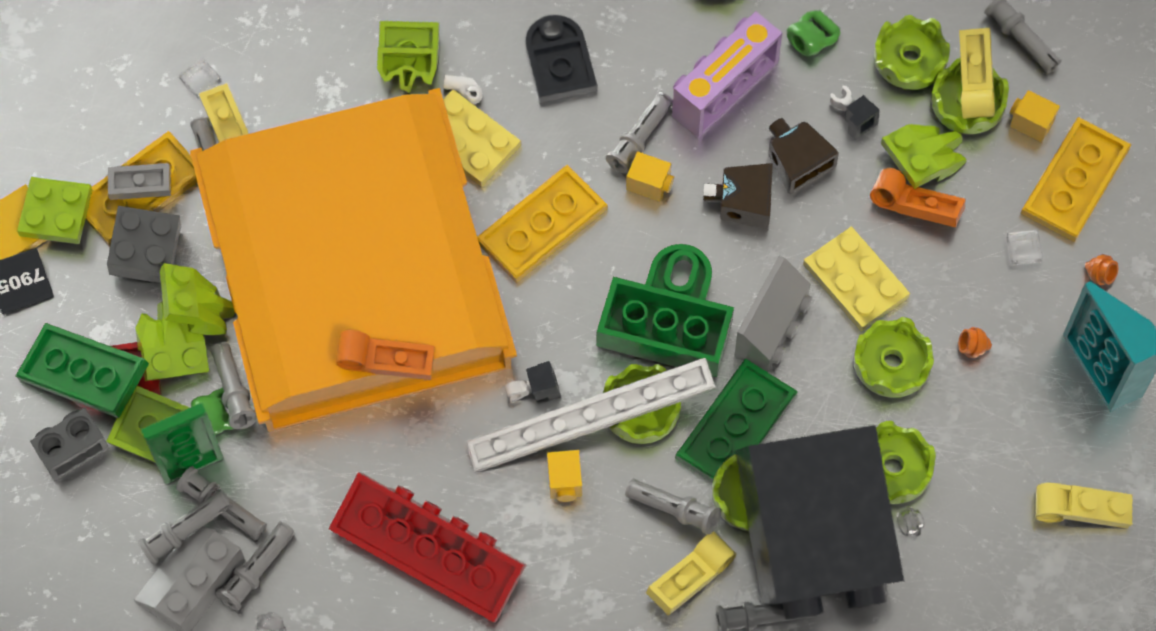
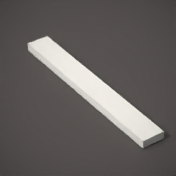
M703 358L465 442L474 471L480 472L716 390L707 360Z

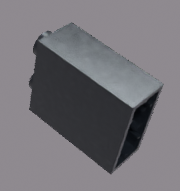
M876 425L750 445L735 450L762 604L782 603L785 620L823 614L824 610L821 599L823 595L845 592L848 609L886 603L884 585L904 581Z

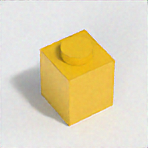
M1027 90L1023 99L1017 97L1010 109L1009 114L1013 115L1010 127L1042 143L1056 120L1060 105Z
M637 151L626 176V190L660 202L664 192L669 193L675 176L671 175L672 163Z
M579 450L547 452L550 499L570 502L574 501L576 497H582Z

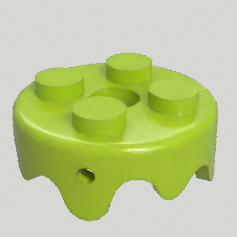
M906 15L894 24L886 21L879 31L874 48V61L881 76L896 87L911 90L922 89L934 84L938 74L946 69L950 55V43H947L944 39L940 23L934 18L920 20L912 15ZM914 51L919 55V58L908 60L904 57L903 53Z
M959 57L947 69L938 74L932 90V108L941 123L953 131L962 134H979L988 131L1002 119L1005 112L1009 93L1008 80L1001 78L993 68L994 117L963 119L961 106V57Z
M901 317L893 321L878 320L873 323L863 335H859L854 353V367L863 385L870 391L889 398L908 396L919 390L926 383L934 363L930 338L922 335L916 329L915 323L907 317ZM889 354H894L901 359L902 363L899 366L892 367L885 362L884 358Z
M631 364L618 375L609 376L603 393L666 372L667 370L657 364L653 366ZM681 402L609 426V428L615 435L630 443H653L668 435L676 426L680 416Z
M891 420L884 421L876 429L890 504H903L919 497L927 489L933 476L936 453L934 447L927 443L916 428H902L895 425ZM889 459H896L901 463L902 470L896 473L890 472L886 469L885 462Z
M735 454L727 459L716 472L712 485L713 502L715 506L720 508L721 517L727 523L740 530L749 531Z

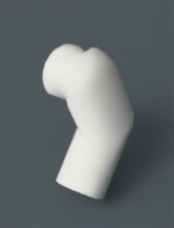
M445 74L443 89L458 91L461 96L472 104H477L482 100V90L472 78Z

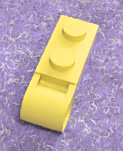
M991 29L959 30L963 119L994 117Z
M1042 483L1036 486V519L1047 523H1056L1068 519L1129 528L1132 525V494L1075 485Z
M715 532L707 534L697 544L693 552L651 584L646 594L669 616L724 571L735 559L737 553Z

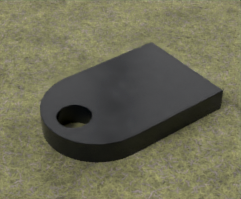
M548 15L535 21L527 31L525 44L539 103L596 92L597 82L581 27L571 18L562 15ZM549 26H555L560 32L550 36L545 34L544 30Z

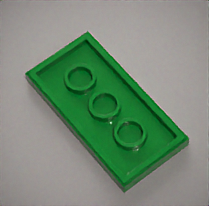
M45 322L15 376L22 382L120 418L149 363L144 358Z
M745 358L678 450L675 459L713 483L717 470L727 459L736 454L735 450L764 443L796 398L798 391Z
M199 403L141 429L165 484L180 479L185 471L192 466L200 470L224 458L203 403Z

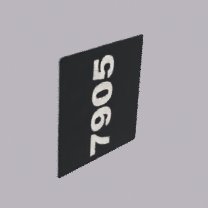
M37 248L0 260V310L2 314L54 297Z

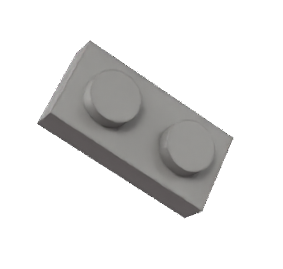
M170 164L108 167V196L110 200L171 196Z

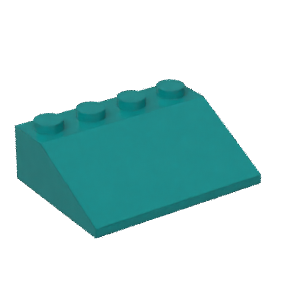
M1089 281L1083 286L1063 336L1107 408L1112 412L1142 398L1156 374V327L1152 321Z

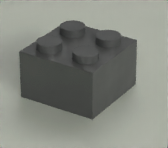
M118 206L107 260L109 275L161 283L160 269L163 264L174 265L181 231L180 215Z

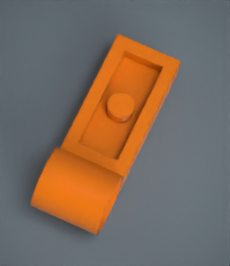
M886 168L881 171L870 192L872 202L878 207L955 228L965 209L966 203L964 198L920 187L914 189L911 185L906 184L904 175L893 168Z
M345 330L340 335L336 365L351 371L431 380L435 346L370 339L366 333L356 330Z

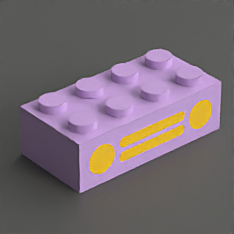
M756 11L748 19L746 17L742 18L729 37H722L715 45L712 53L708 56H702L687 76L682 75L673 86L672 117L693 135L700 138L779 62L783 33Z

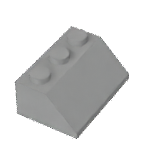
M780 255L737 332L734 357L743 361L746 358L767 372L773 363L779 364L785 351V347L782 345L786 337L792 339L799 325V322L795 321L800 312L806 313L812 301V296H809L811 284L786 258Z
M201 527L185 538L180 548H174L134 599L136 603L176 631H191L217 598V590L219 588L223 589L234 576L233 571L235 568L241 566L245 561L240 547L215 530Z

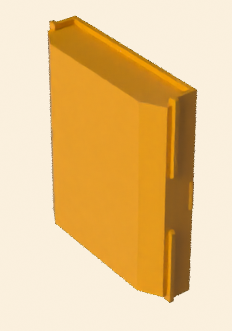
M440 88L428 90V94H406L226 139L205 150H202V147L190 150L214 248L222 252L227 272L226 280L234 312L238 315L233 324L259 425L266 424L268 432L511 369V358L517 357L516 349L488 256L482 255L463 190L467 180ZM356 330L366 333L370 339L435 346L431 380L345 370L338 367L336 361L341 332Z

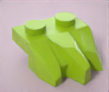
M380 21L377 70L384 82L399 76L401 90L407 94L411 92L415 77L422 78L425 84H432L439 56V22Z
M907 124L882 137L881 140L883 148L914 189L934 178L938 182L956 173L967 162V159L962 154L954 152L962 143V135L957 131L940 134V129L936 126Z
M164 263L160 269L165 321L189 324L191 333L204 335L226 334L227 327L223 319L233 318L235 312L232 301L221 297L217 287L203 277L196 269Z
M163 301L157 304V320H154L148 314H141L135 331L138 351H141L142 358L149 363L144 372L145 381L209 372L203 334L191 333L189 324L165 321Z

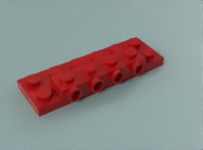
M358 472L328 529L493 623L497 622L527 564L501 551L502 549L495 545L497 539L483 531L476 535L467 530L470 524L456 516H452L451 520L440 515L442 508L427 500L424 501L423 505L413 500L414 493L400 485H397L396 489L389 488L362 472Z

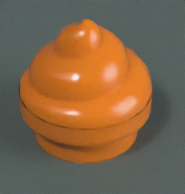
M1101 254L1085 263L1088 275L1095 284L1109 285L1117 277L1118 263L1109 255Z
M978 327L964 329L958 341L959 351L968 358H977L992 347L986 333Z

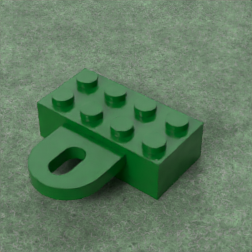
M687 244L670 245L662 249L654 257L645 284L613 276L596 331V346L674 367H680L706 358L711 375L717 377L733 322L734 307L706 300L712 280V267L709 259L701 250ZM679 261H687L692 266L689 280L683 286H677L671 282L674 266Z

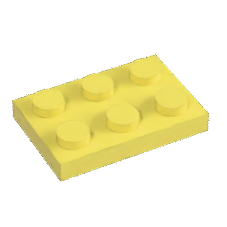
M453 89L443 100L463 170L466 176L483 187L521 147V140Z
M852 226L803 261L805 268L861 332L906 301L910 296V292Z

